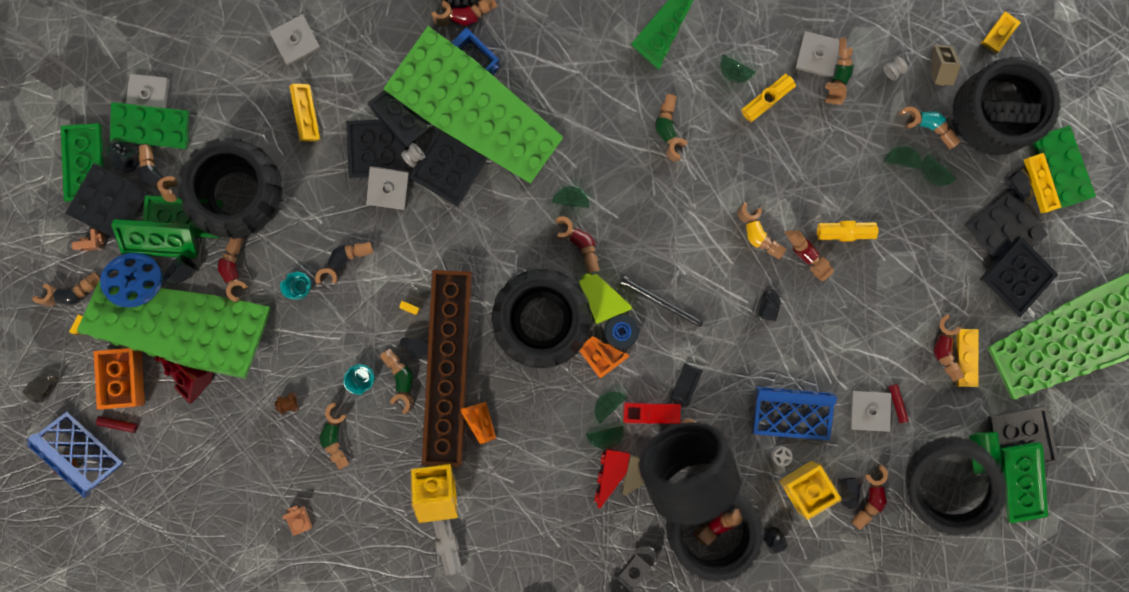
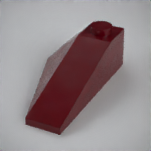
M159 356L154 357L157 362L161 361L165 375L167 377L171 375L176 383L175 389L189 404L193 403L211 383L213 372L187 367L167 361Z

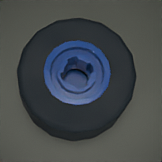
M620 314L614 316L605 325V339L614 348H629L638 339V324L628 315Z

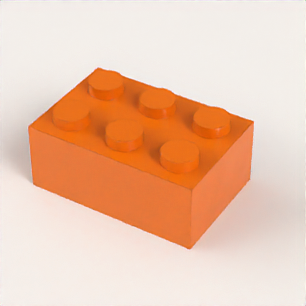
M130 348L93 351L97 410L145 405L142 351L130 350Z

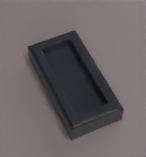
M684 363L670 398L688 406L703 370Z

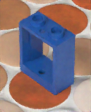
M466 27L451 43L462 50L471 42L491 62L485 69L494 75L499 69V59Z

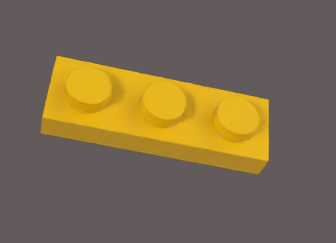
M310 84L290 85L299 140H320Z
M1044 153L1023 159L1041 214L1061 208Z
M961 329L956 334V362L965 376L956 381V386L978 387V329Z

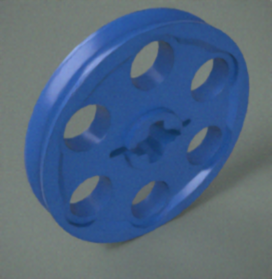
M127 253L116 257L107 264L101 274L100 286L104 295L113 304L121 307H136L147 303L155 297L161 288L163 277L158 264L153 258L142 253ZM129 260H135V261H136L133 266H131V267H127V266H126V263H127ZM146 266H153L150 272L143 271ZM112 271H119L115 278L109 277ZM148 282L155 283L151 289H145V284ZM112 288H120L117 294H110ZM131 293L138 294L134 300L127 299Z

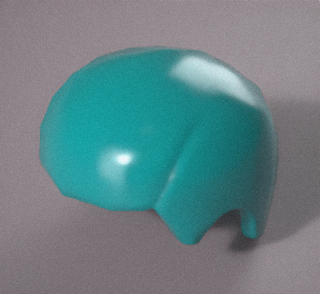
M299 271L288 273L287 277L280 282V292L284 297L292 300L304 299L312 289L311 279L307 274Z
M355 364L346 371L343 384L345 389L351 394L362 395L373 386L375 375L367 365Z

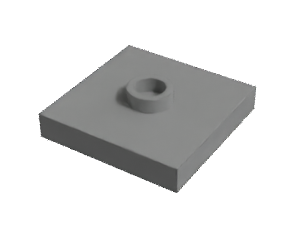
M303 14L269 31L287 66L321 49Z
M805 31L795 69L832 78L838 57L839 39Z
M130 74L126 103L166 108L170 79Z
M370 166L366 205L405 210L409 171Z
M851 391L850 429L890 432L891 393Z

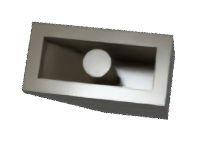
M934 45L931 68L934 83L940 86L954 85L961 67L953 46Z
M629 456L627 473L621 490L622 495H627L644 484L638 469L639 456Z

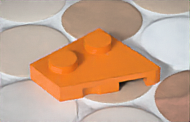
M593 336L579 350L599 379L629 357L627 353H623Z
M487 401L461 409V413L480 444L496 439Z

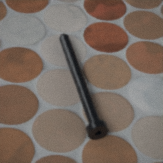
M624 275L619 284L620 287L626 286L697 327L702 326L703 321L629 280L630 276Z

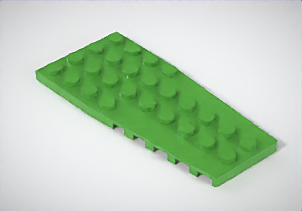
M429 26L383 88V90L433 126L456 138L528 183L533 181L563 139L561 134L477 61Z
M1129 272L1082 293L988 346L989 353L1011 399L1016 400L1027 394L1036 393V391L1053 387L1055 384L1067 382L1080 375L1083 376L1094 370L1103 369L1129 359Z
M99 281L77 331L80 335H89L100 341L101 339L106 340L114 345L129 347L130 350L146 352L150 356H159L167 361L187 367L246 379L271 309L269 306L240 300L239 302H234L229 298L164 288H160L155 297L143 305L121 307L107 299ZM144 286L145 289H151V288H152V287H149V286ZM112 288L110 294H117L120 288ZM131 293L127 299L134 300L138 294Z

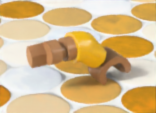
M744 202L740 205L737 212L739 219L748 223L746 224L748 241L755 248L759 247L762 250L765 248L768 254L780 259L787 249L774 240L770 241L771 238L764 232L760 221H757L761 216L762 208L756 209L754 215H749L746 211L748 204Z

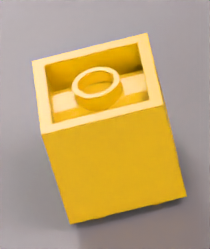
M813 461L808 462L779 480L798 514L807 520L841 500L822 466Z
M451 464L411 469L412 506L418 522L458 518L456 482Z

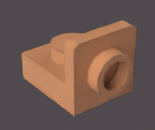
M90 229L91 238H79L78 242H72V250L82 252L104 249L105 235L97 229Z
M297 505L287 509V513L282 516L283 520H287L293 536L313 528L304 506L300 508Z

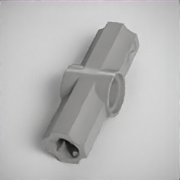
M450 519L433 521L438 554L441 555L445 574L453 575L462 572L458 554V540L456 534H453Z

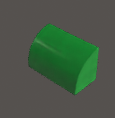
M998 431L970 434L969 440L976 442L987 450L1001 471H1003ZM972 459L974 474H987L983 466Z

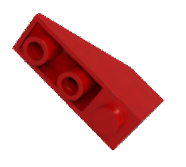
M623 402V423L680 424L681 404Z
M606 448L605 453L602 452L600 464H603V470L598 472L597 483H600V489L595 491L594 497L597 508L600 509L626 475L630 456L629 452Z

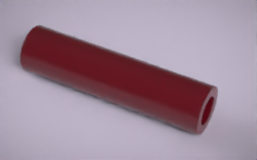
M893 384L888 386L899 423L908 422L909 419L899 385Z
M98 416L96 419V425L136 433L138 428L137 424L102 416Z

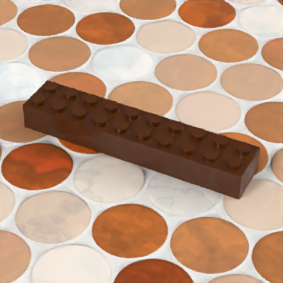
M432 270L421 464L424 466L451 464V467H461L463 465L465 418L461 413V409L466 408L473 286V273L469 271Z

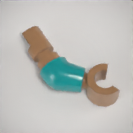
M906 107L897 113L899 115H904L905 113L911 115L912 121L905 125V129L912 128L918 124L921 127L929 128L931 131L934 130L936 134H940L941 140L949 149L954 148L961 142L955 135V132L951 128L948 129L947 119L937 111L919 113L914 107Z

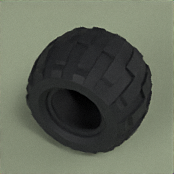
M227 138L224 141L214 139L206 142V146L201 149L196 148L189 155L190 159L186 165H182L179 173L181 183H178L179 199L183 203V210L188 218L199 228L220 238H245L246 235L256 234L264 229L265 225L275 218L278 213L279 203L283 199L282 177L273 159L257 145L236 138ZM243 172L250 175L256 181L258 186L256 196L252 203L241 212L236 214L227 213L218 206L215 200V187L218 181L226 174ZM200 199H208L209 203H200Z
M537 268L526 270L507 281L494 300L493 310L491 311V323L496 341L505 354L524 366L551 368L563 364L579 352L588 338L591 327L589 301L578 283L559 271ZM539 297L555 301L561 307L564 315V324L557 336L547 341H537L525 334L520 323V315L524 306L529 301Z

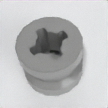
M896 56L892 59L891 63L885 64L883 69L885 74L895 81L899 78L900 74L908 71V66L901 57Z
M415 143L409 145V149L401 153L405 162L413 168L419 160L425 158L424 152Z
M776 446L770 453L772 461L779 466H787L793 459L792 452L784 446Z

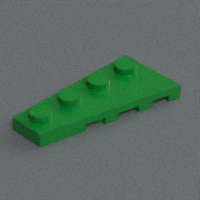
M668 0L630 44L657 70L660 69L693 0Z

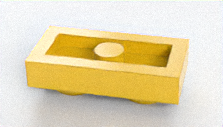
M1005 11L982 40L981 44L997 54L1021 22Z

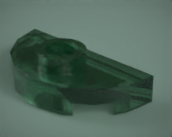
M724 54L722 55L720 68L724 77L729 81L744 83L755 75L756 71Z
M899 146L892 149L883 160V163L918 170L922 169V160L919 154L907 146Z
M929 154L925 156L922 161V173L929 183L942 187L950 185L957 180Z
M574 186L564 187L553 196L551 202L552 204L589 208V200L586 194L580 188Z
M613 391L599 397L594 410L599 424L627 398L625 395Z
M619 426L587 433L586 438L593 447L609 449L621 442L624 437V427Z

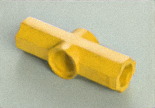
M784 74L770 87L766 88L759 96L741 109L743 116L752 123L794 89L796 85L791 76ZM764 95H770L773 101H766Z
M840 221L838 223H818L817 226L818 240L849 242L862 239H877L878 236L877 222L856 223V221Z

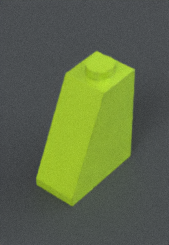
M592 273L581 276L582 280L579 281V285L589 301L591 314L596 324L632 310L631 305L597 274L592 275Z

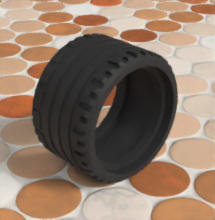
M1006 57L996 60L967 79L958 90L953 104L956 129L970 147H974L975 150L981 151L984 154L1006 155L1027 147L1045 137L1056 124V119L1059 117V110L1061 109L1058 85L1055 83L1053 76L1049 74V71L1045 70L1042 65L1027 58L1023 59V57ZM991 80L1009 82L1023 92L1027 102L1042 104L1039 122L1027 123L1020 135H1008L994 129L986 120L981 108V96L987 82Z
M689 422L671 426L654 436L642 450L639 457L638 469L656 511L660 516L673 523L689 525L711 520L725 512L739 494L741 477L729 443L724 434L712 425ZM698 464H712L707 470L694 478L685 481L668 482L677 472L687 467Z
M954 436L933 439L934 441H929L922 445L920 450H917L910 459L911 462L906 470L908 498L919 519L927 526H931V529L942 534L947 533L950 536L977 534L976 532H981L990 527L991 523L995 522L1002 513L1001 509H1004L1007 489L1004 475L989 452L976 442ZM949 455L966 456L978 462L986 470L988 490L983 501L973 510L963 514L943 513L933 508L923 498L920 492L923 473L932 462L941 457Z
M740 493L732 504L739 509L744 525L743 536L737 548L730 555L714 561L703 560L689 553L683 542L684 524L673 523L667 520L666 533L669 544L680 564L692 575H697L698 578L706 581L724 582L727 579L732 580L741 576V573L747 572L753 566V562L757 560L761 552L760 547L763 545V526L753 505Z

